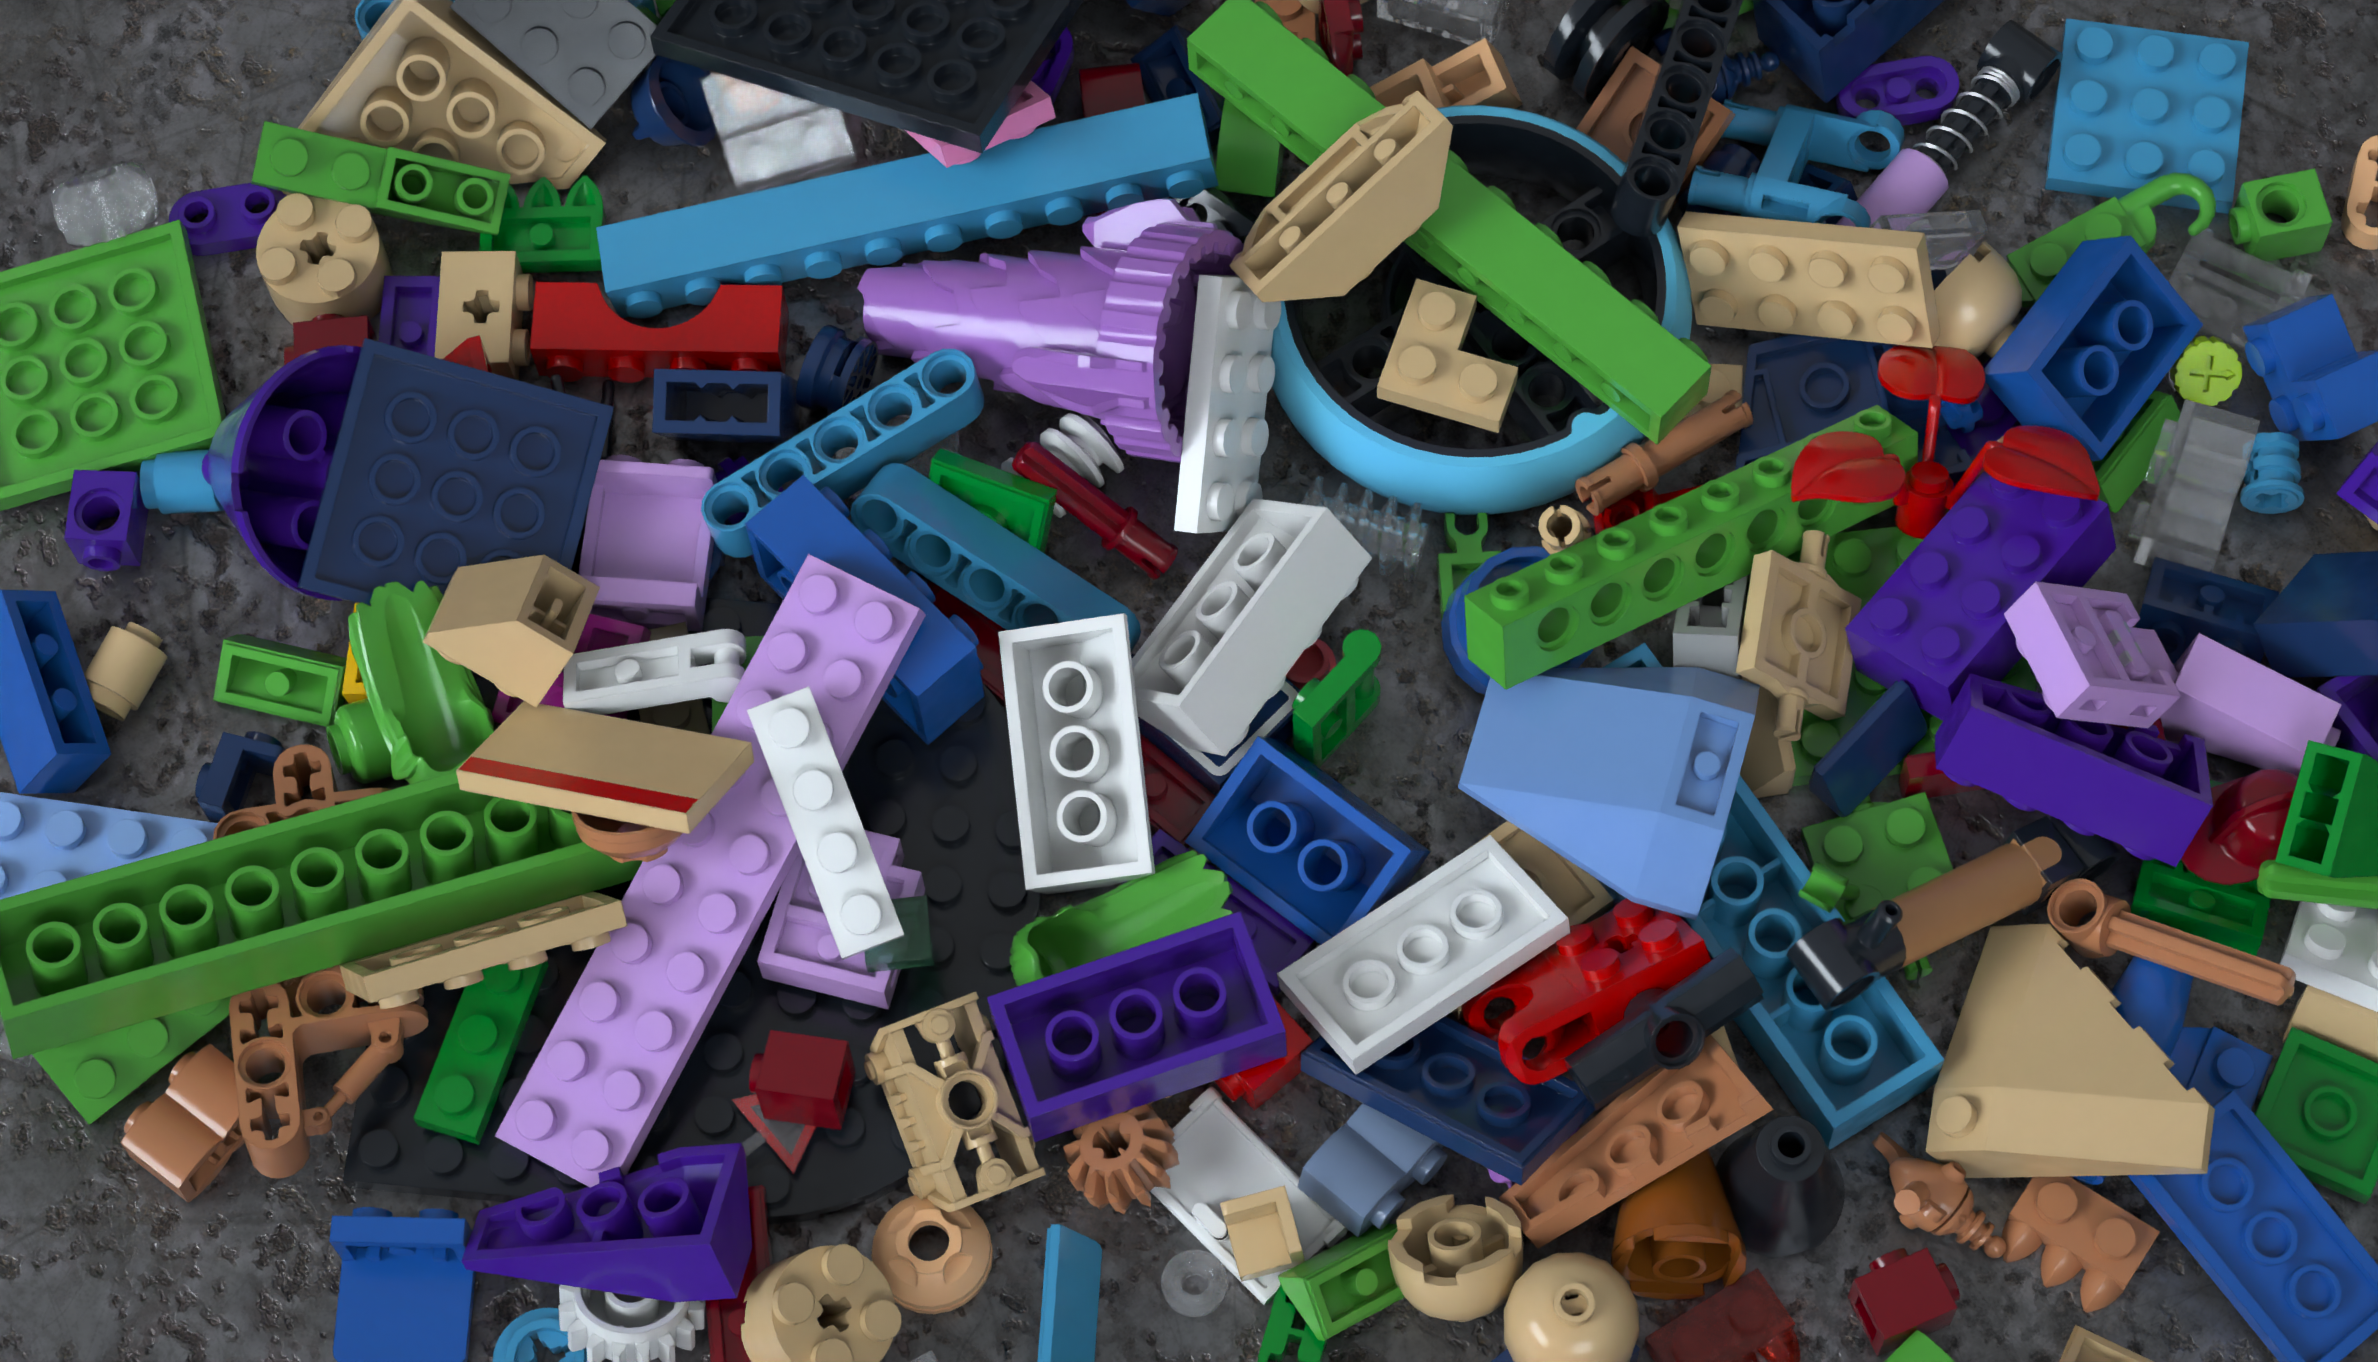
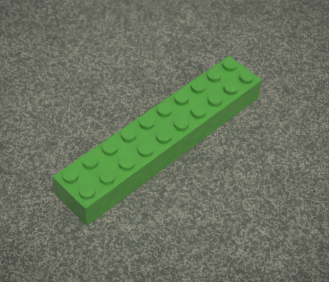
M452 772L0 899V1018L12 1058L16 1059L633 880L643 861L619 863L608 855L589 847L580 839L571 811L460 790L457 773Z

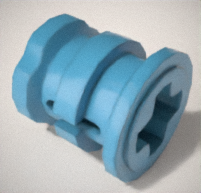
M2263 432L2247 438L2244 441V458L2247 462L2243 466V481L2247 486L2241 490V504L2250 511L2263 514L2286 513L2297 509L2303 504L2305 499V492L2298 485L2301 479V465L2296 460L2299 458V440L2293 435L2283 432Z

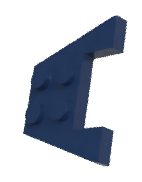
M1796 334L1750 344L1748 347L1742 404L1747 402L1753 416V424L1746 429H1741L1735 470L1875 405H1879L1918 432V462H1921L1929 401L1927 399H1904L1892 394L1881 385L1877 374L1879 360L1887 350L1893 348L1892 344ZM1940 414L1934 462L1943 465L1948 470L1949 477L1953 483H1957L1972 463V459L1965 449H1961L1948 430L1946 421Z

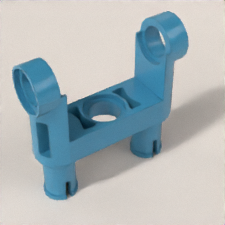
M1725 99L1723 106L1730 109L1735 114V117L1721 138H1730L1768 146L1758 173L1752 172L1750 178L1705 169L1703 166L1697 165L1690 183L1688 193L1689 205H1701L1738 213L1742 217L1826 224L1825 220L1829 217L1843 216L1850 219L1856 227L1871 228V218L1866 209L1858 202L1848 199V194L1798 183L1808 160L1868 172L1869 169L1880 170L1886 168L1899 154L1905 140L1904 129L1893 115L1881 110H1869L1861 113L1857 118H1851L1786 104L1785 107L1780 106L1778 111ZM1866 131L1881 133L1888 139L1890 148L1883 152L1868 150L1861 144L1859 135Z

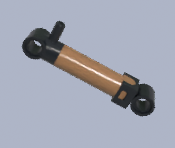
M2044 816L2013 831L2001 847L1891 900H1883L1878 906L1845 922L1841 918L1826 921L1799 939L1789 949L1786 956L1826 1012L1832 1011L1861 995L1875 981L2019 910L2026 916L2048 905L2052 893L2061 884L2069 880L2087 879L2093 882L2107 872L2120 859L2122 854L2111 840L2096 834L2093 836L2079 834L2070 829L2062 820L2053 816L2049 818Z

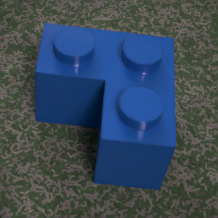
M2333 294L2306 297L2242 326L2248 340L2245 344L2248 362L2255 373L2264 378L2272 398L2269 401L2270 415L2280 432L2291 434L2299 441L2341 439L2378 422V350L2356 352Z

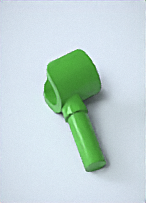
M1817 861L1812 867L1813 871L1808 881L1798 893V896L1831 913L1840 899L1856 900L1860 895V889L1855 884H1849V879Z

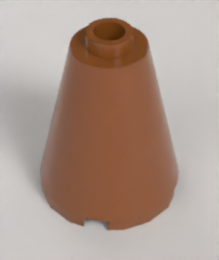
M1709 1148L1620 1200L1611 1264L1614 1269L1630 1282L1632 1293L1641 1297L1662 1300L1691 1299L1705 1295V1283L1723 1278V1287L1726 1288L1735 1283L1746 1271V1247Z

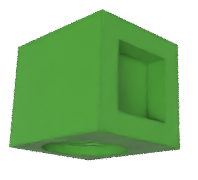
M2315 168L2242 183L2234 208H2230L2228 212V223L2232 239L2236 245L2243 244L2249 265L2319 252L2323 248L2333 223ZM2265 214H2278L2285 218L2287 223L2273 222Z

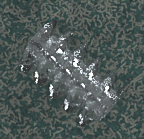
M1317 476L1305 494L1302 504L1327 507L1372 557L1364 570L1371 565L1378 555L1380 575L1390 577L1399 564L1403 562L1404 580L1414 584L1424 560L1432 528V521L1429 524L1423 523L1421 504L1415 502L1405 517L1398 516L1397 497L1390 496L1380 511L1374 510L1372 490L1366 489L1357 503L1352 504L1349 499L1348 484L1342 482L1331 498L1326 497L1324 477Z

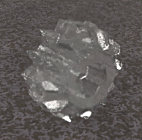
M120 161L112 165L104 164L93 170H85L84 173L70 177L66 182L58 184L51 192V200L54 207L53 215L58 229L63 232L67 243L71 245L89 247L96 243H107L112 239L126 237L127 234L142 230L145 225L153 223L159 215L157 192L152 178L148 177L143 164L138 162Z

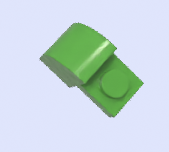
M1225 99L1216 160V174L1219 186L1214 188L1222 191L1275 197L1283 173L1285 146Z

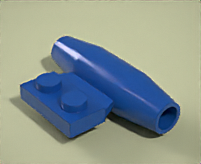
M2134 956L2111 990L2121 1002L2116 1008L2119 1014L2133 1029L2141 1026L2175 1063L2169 1070L2187 1091L2194 1087L2213 1105L2226 1093L2235 1090L2247 1106L2252 1109L2273 1056L2215 1026L2212 1028L2183 1027L2194 976ZM2070 1176L2079 1182L2091 1185H2099L2106 1178V1176Z

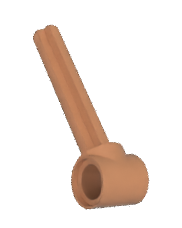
M2069 880L2061 884L2049 899L2047 912L2050 922L2071 947L2083 957L2092 959L2109 957L2119 950L2277 1006L2282 1005L2286 999H2290L2294 993L2296 974L2290 967L2132 914L2127 901L2104 894L2098 885L2090 880ZM2096 911L2091 921L2077 927L2084 915Z

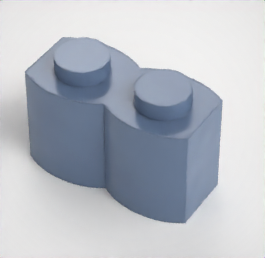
M1362 1103L1349 1120L1334 1132L1304 1165L1297 1187L1355 1236L1360 1237L1372 1225H1375L1380 1230L1385 1228L1405 1203L1406 1199L1400 1193L1415 1180L1421 1185L1429 1182L1442 1167L1448 1154L1442 1150V1144Z

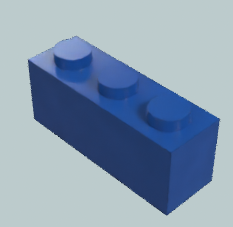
M0 590V739L19 794L74 793L111 755L56 591Z

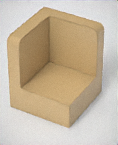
M1285 1185L1220 1203L1241 1282L1291 1269L1305 1261Z

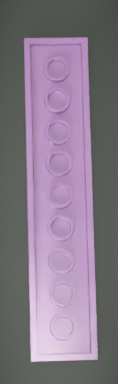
M808 554L711 734L751 742L754 763L690 834L683 833L668 847L666 854L650 862H642L621 901L628 926L609 931L611 941L596 947L495 1137L590 1188L599 1184L598 1173L620 1167L623 1175H627L800 852L799 845L747 710L809 686L838 763L843 771L926 616L920 608Z

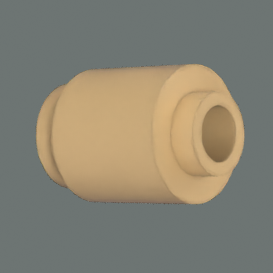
M129 622L125 630L115 626L110 628L84 673L97 710L121 721L125 720L130 709L138 710L168 658L164 652L158 649L163 641L159 636L133 622Z

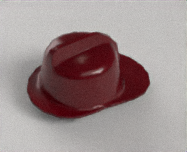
M2264 769L2212 787L2213 807L2181 858L2187 869L2205 881L2222 885L2246 883L2258 879L2261 863L2266 860L2276 859L2298 777L2293 773L2279 769Z

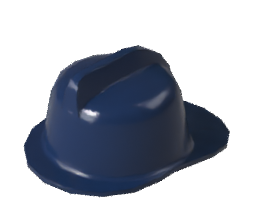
M659 55L653 59L649 68L634 82L630 93L631 108L638 122L632 135L636 140L650 137L654 142L662 146H681L684 144L704 146L714 138L717 131L733 112L731 105L709 70Z

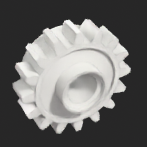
M567 1285L559 1286L560 1305L558 1309L560 1331L568 1332V1348L572 1352L587 1348V1362H602L604 1359L611 1360L612 1362H650V1360L659 1358L662 1362H675V1347L692 1351L695 1347V1330H703L705 1327V1300L669 1302Z

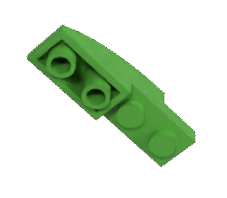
M264 121L251 184L289 193H301L321 199L357 204L365 207L373 214L441 227L498 235L511 174L394 147L380 148Z

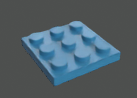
M2066 18L2060 51L2063 54V58L2058 68L2044 189L2113 198L2115 196L2119 199L2159 176L2173 172L2189 173L2202 179L2212 189L2216 200L2215 212L2228 214L2234 197L2249 42ZM2177 195L2160 204L2199 210L2198 202L2187 195Z

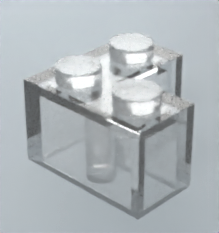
M2187 399L2183 403L2177 421L2165 418L2144 482L2155 484L2153 496L2150 503L2138 501L2128 533L2129 537L2139 539L2133 562L2152 567L2156 556L2212 572L2219 555L2234 500L2245 476L2260 420Z

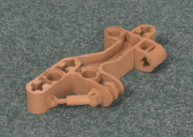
M299 744L286 749L274 763L273 780L276 804L239 809L228 813L220 819L215 827L213 840L392 789L366 788L338 791L328 755L321 748L313 745ZM310 785L313 799L302 800L301 796H303L304 787ZM337 965L231 997L229 1016L239 1124L253 1166L262 1175L270 1178H286L301 1170L310 1155L309 1136L323 1135L329 1132L333 1123L331 1118L345 1102L353 1104L388 1064L397 1062L404 1054V1038L414 1036L428 1026V1012L424 1007H421L424 1004V991L422 988L418 989L420 996L418 1000L402 1006L380 1009L379 1002H368V1007H360L359 1003L366 1000L346 991L340 966ZM332 1004L342 1005L334 1013L318 1014L326 1006ZM267 1018L271 1037H260L258 1030H260L262 1025L261 1020ZM369 1046L333 1085L335 1094L324 1107L307 1109L303 1078V1063L305 1059L314 1054ZM282 1073L281 1077L271 1083H257L266 1074ZM269 1119L280 1120L282 1127L279 1128L278 1138L272 1139Z

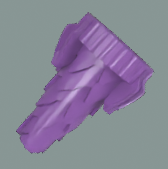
M1162 198L1115 208L1097 217H1088L1083 223L1082 232L1094 247L1081 246V255L1030 250L1028 258L982 253L980 254L979 262L952 259L951 261L923 260V262L918 264L903 263L902 267L868 268L862 276L858 290L863 294L864 329L868 338L877 344L878 355L907 358L917 363L941 349L962 351L971 358L978 378L994 381L993 390L1022 394L1038 403L1101 419L1100 425L1106 426L1108 433L1114 437V443L1119 449L1126 450V454L1134 457L1181 463L1199 274L1238 276L1229 265L1235 255L1242 252L1244 244L1240 239L1234 237L1231 232L1218 229L1216 224L1201 222L1193 208L1180 207L1175 199Z

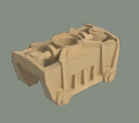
M977 992L967 994L880 1028L870 1046L871 1052L865 1054V1072L868 1078L873 1080L876 1085L881 1084L913 1168L909 1169V1177L907 1178L911 1192L921 1200L929 1199L935 1206L947 1212L962 1209L1046 1175L1044 1168L1040 1167L1034 1155L1035 1142L1029 1127H1025L1021 1121L991 1041L995 1038L989 1020L979 1011ZM914 1024L923 1039L930 1043H936L941 1056V1060L933 1063L938 1077L916 1064L903 1028ZM953 1034L958 1047L962 1050V1052L955 1054L950 1041ZM962 1081L971 1083L976 1087L982 1102L980 1112L971 1120L960 1119L953 1114L949 1107L948 1098L950 1091L954 1085ZM961 1137L966 1150L976 1148L981 1161L975 1174L978 1192L968 1197L954 1164V1158ZM995 1140L1001 1159L995 1158L989 1142Z

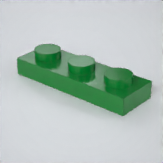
M547 961L519 970H509L507 963L482 969L484 975L482 981L465 986L413 1119L417 1126L478 1145L480 1144L549 964Z

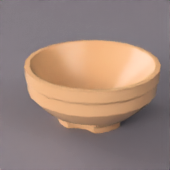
M913 1195L896 1204L881 1220L873 1238L871 1257L872 1262L886 1278L892 1290L894 1301L897 1304L917 1313L939 1314L965 1305L978 1294L986 1283L992 1268L993 1248L991 1236L984 1220L970 1205L953 1212H947L935 1206L929 1199L921 1200L918 1196ZM928 1225L940 1227L949 1237V1246L945 1253L932 1261L918 1259L909 1249L912 1235L919 1228Z

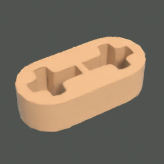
M2378 135L2370 137L2361 146L2353 165L2341 218V229L2346 239L2353 245L2367 250L2378 249V226L2370 227L2365 225L2366 216L2364 215L2370 201L2378 202V181H2375L2378 170L2376 162L2378 159Z

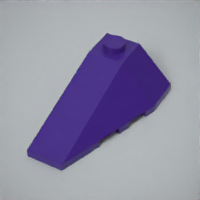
M742 1143L679 1147L657 1154L659 1164L627 1175H623L620 1167L598 1173L599 1184L591 1188L585 1187L564 1194L557 1187H552L479 1210L461 1261L465 1269L669 1302L737 1298L752 1250L746 1152Z

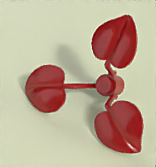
M1898 345L1887 350L1881 356L1878 364V379L1881 385L1889 392L1909 400L1929 399L1921 462L1914 464L1911 470L1905 473L1899 456L1896 454H1884L1881 444L1874 437L1857 432L1836 431L1817 436L1803 448L1795 462L1791 480V500L1793 503L1809 499L1873 503L1893 498V504L1898 506L1895 519L1897 527L1903 533L1920 539H1924L1963 496L1982 469L1992 478L2022 489L2098 501L2100 493L2099 483L2090 456L2080 441L2064 431L2043 426H2017L2005 432L2003 443L1997 441L1986 442L1954 487L1948 470L1943 465L1934 462L1941 400L1957 404L1975 402L1983 392L1985 372L1980 361L1967 350L1942 346L1926 348Z

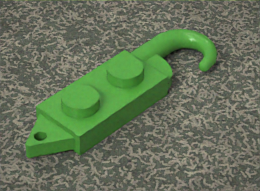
M2173 172L2159 176L2119 199L2114 196L2006 255L2007 263L2015 271L2022 289V307H2032L2082 241L2131 235L2147 255V251L2154 245L2157 236L2155 216L2151 209L2177 195L2191 196L2199 204L2200 213L2198 218L2188 228V233L2191 236H2197L2208 228L2215 217L2216 200L2212 189L2202 179L2189 173Z

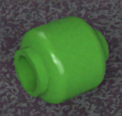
M368 698L339 707L335 714L334 725L326 727L330 751L341 775L350 773L357 782L362 784L392 777L391 754L378 728Z

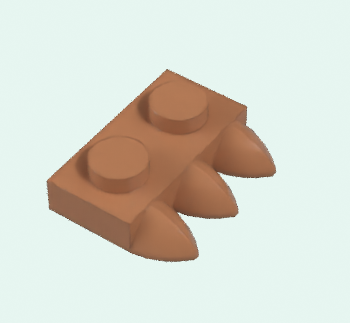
M2070 1176L2033 1177L2010 1212L2002 1230L2001 1238H2003L2007 1246L2003 1260L2006 1263L2019 1261L2034 1253L2044 1244L2045 1249L2040 1266L2043 1286L2049 1288L2063 1284L2075 1277L2081 1269H2084L2085 1273L2081 1281L2080 1296L2083 1311L2088 1313L2107 1307L2123 1293L2160 1232Z

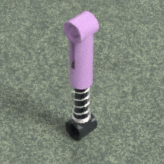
M2014 20L2006 22L1984 49L1977 64L1979 72L1971 81V90L1969 92H1962L1957 96L1956 107L1954 109H1947L1942 113L1941 124L1939 126H1932L1927 130L1924 143L1915 144L1912 149H1902L1856 201L1868 212L1871 218V228L1911 232L1949 188L1945 175L1946 172L1958 169L1957 160L1963 153L1973 152L1972 143L1978 136L1988 135L1987 126L1993 119L2003 118L2002 109L2013 107L2015 103L2021 101L2029 104L2041 94L2060 66L2063 54ZM1842 217L1836 224L1856 227L1855 224L1846 217Z

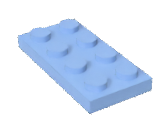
M0 792V899L213 840L214 829L218 823Z

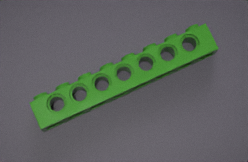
M1875 405L1465 595L1468 659L1507 690L1751 574L1753 558L1756 554L1774 550L1787 557L1802 549V535L1805 531L1818 530L1825 532L1824 535L1828 534L1831 536L1895 506L1893 498L1873 503H1852L1829 499H1809L1793 503L1791 500V480L1794 465L1803 448L1817 436L1829 432L1849 431L1874 437L1881 444L1884 454H1896L1899 456L1901 465L1906 473L1911 470L1914 464L1918 463V432L1879 405Z

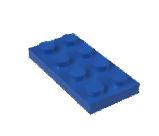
M2235 1090L2230 1091L2212 1105L2215 1112L2207 1174L2127 1176L2279 1362H2340L2378 1329V1264Z

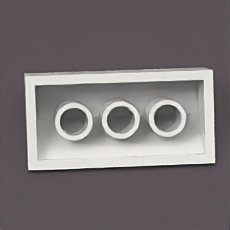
M1253 498L1132 658L1138 717L1188 749L1226 756L1231 749L1240 744L1249 731V724L1266 701L1277 694L1283 687L1286 674L1303 651L1313 645L1320 637L1323 624L1340 601L1354 591L1359 581L1358 577L1372 557L1327 507Z
M1123 613L998 632L1026 890L1047 895L1107 887L1155 874L1127 615Z

